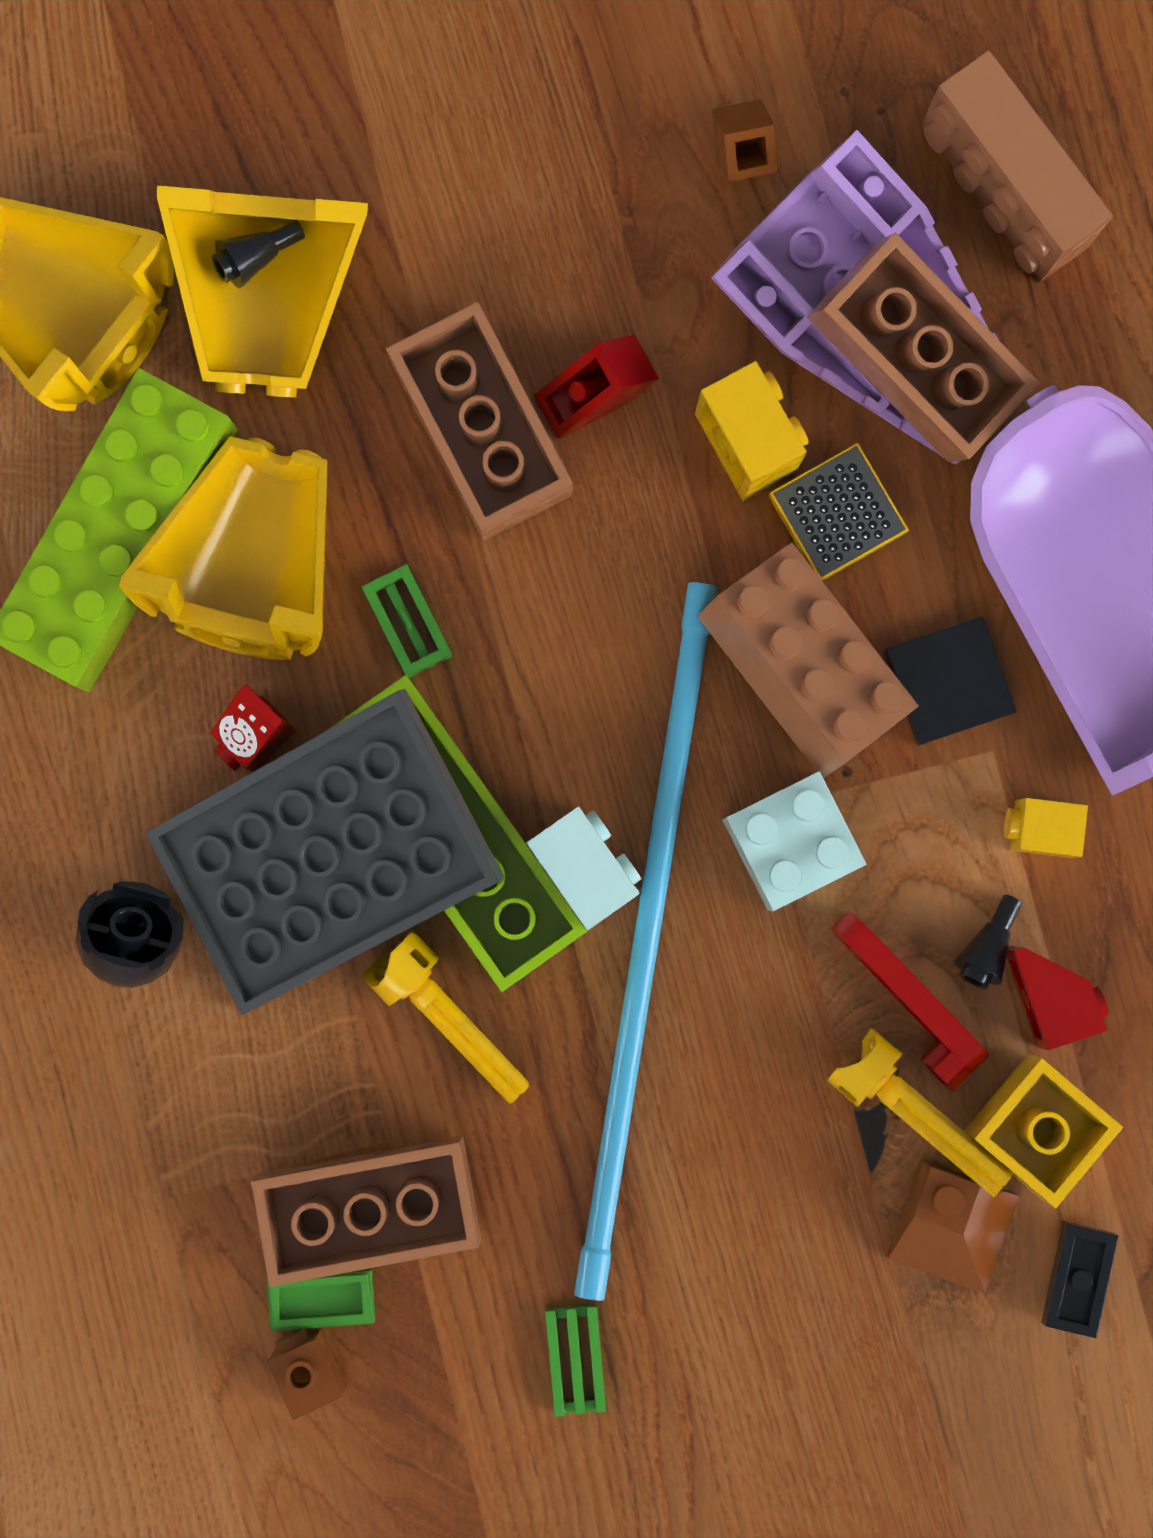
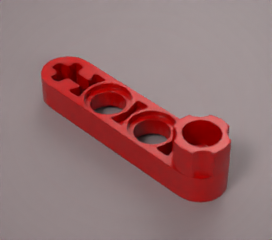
M848 911L831 927V931L937 1041L920 1060L940 1082L953 1092L990 1056L988 1052L854 913Z

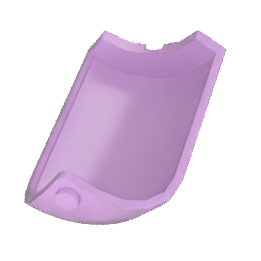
M1052 385L1029 398L1027 403L1031 409L1013 419L986 446L971 481L970 523L984 563L1113 796L1153 777V430L1124 400L1100 386L1078 385L1059 392L1056 385Z

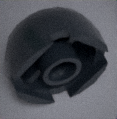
M123 881L114 883L112 890L104 891L98 896V890L89 895L79 910L76 943L83 964L99 980L115 987L134 988L153 982L169 970L181 947L184 920L181 913L179 912L178 916L176 910L170 905L171 898L164 891L146 883Z

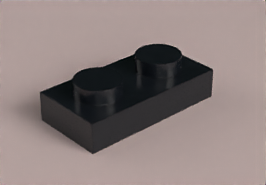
M1063 1221L1041 1320L1044 1326L1097 1339L1119 1235L1114 1232Z

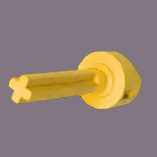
M410 932L392 952H383L362 975L365 982L388 1006L394 1004L400 998L404 1000L409 996L411 1002L436 1026L509 1104L513 1103L519 1095L530 1086L529 1082L455 1005L438 984L428 978L432 973V967L437 963L439 957L416 933Z
M871 1028L862 1040L861 1061L844 1068H836L827 1082L857 1107L866 1097L871 1100L877 1095L885 1106L994 1198L1011 1179L1013 1173L913 1089L906 1081L893 1074L898 1069L894 1064L903 1053L876 1030Z

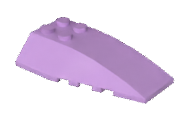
M856 130L805 176L742 240L712 275L711 279L783 355L942 456L807 318V315L875 242L896 232L987 327L980 314L982 308L973 292H968L955 268L958 264L948 245L943 246L932 226L935 221L928 208L859 131ZM954 461L951 463L958 464L960 461Z

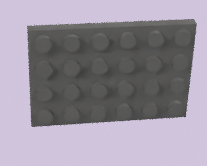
M405 689L396 691L145 833L241 1015L254 1010L505 878Z

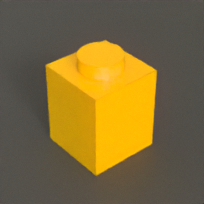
M1032 798L1015 800V807L1007 810L1004 824V836L1006 839H1011L1010 851L1067 858L1083 857L1088 805Z

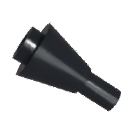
M294 220L269 233L265 231L217 240L215 242L216 253L212 255L214 268L223 282L228 283L231 281L237 288H241L274 259L279 251L305 239V234L300 223Z
M1003 895L991 922L986 923L954 960L955 965L961 969L959 976L963 980L982 989H987L989 984L1001 985L1011 935L1009 930L1022 906L1020 900L1010 895Z

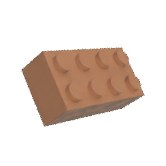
M990 50L938 86L922 121L924 136L931 148L937 153L943 152L953 165V174L960 187L967 193L973 192L984 207L983 214L989 226L999 234L1003 232L1014 247L1013 255L1019 266L1026 273H1033L1038 281L1041 282L1088 249L1112 219L1113 215Z
M896 232L875 242L807 315V318L948 462L970 459L1039 385L1038 380Z
M479 302L386 348L396 375L483 541L573 496V482Z
M793 542L717 595L697 616L816 772L820 771L823 778L846 764L919 707Z
M463 1135L264 1172L257 1175L251 1181L269 1287L479 1248L482 1237Z

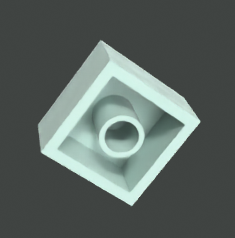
M820 771L722 820L767 911H775L867 865Z
M578 806L528 841L527 845L585 928L589 930L640 893L634 884L642 878L624 853L615 859L604 841L609 839L611 834L595 811L592 810L585 815Z

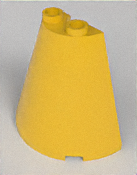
M157 185V200L202 381L215 382L216 392L244 394L246 393V384L266 385V395L297 397V388H307L367 216L368 203L214 192L206 189ZM294 220L300 223L305 239L279 251L278 255L243 287L237 288L231 281L225 283L219 277L212 262V255L216 253L215 242L217 240L265 231L269 233Z
M0 197V357L29 394L49 408L58 411H75L77 404L86 400L95 405L113 394L135 373L149 354L160 334L168 313V308L161 305L165 286H172L174 280L173 260L169 244L164 235L154 230Z
M229 436L123 573L118 585L123 593L149 616L156 617L158 611H161L168 616L170 622L175 623L173 630L210 646L241 655L273 660H291L295 650H301L300 654L304 656L311 655L317 650L323 633L328 461L312 451L303 449L293 452L291 456H281L275 454V447L263 439L248 438L244 440Z

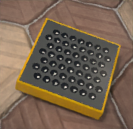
M858 443L775 489L768 495L801 554L822 581L909 531Z

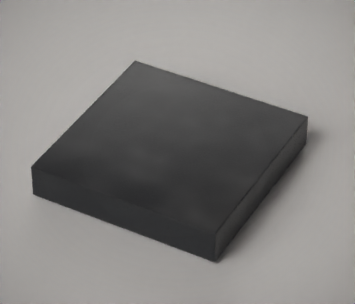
M983 616L884 650L891 671L919 706L907 715L917 746L1016 713Z

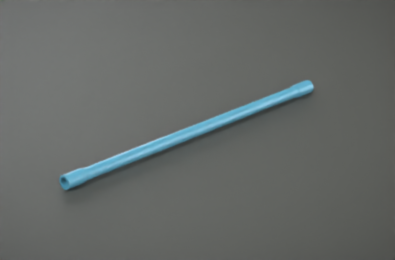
M688 583L681 623L682 639L585 1243L580 1252L574 1289L575 1296L589 1300H604L611 1261L610 1245L707 637L710 634L697 616L717 596L718 591L717 586L706 583Z

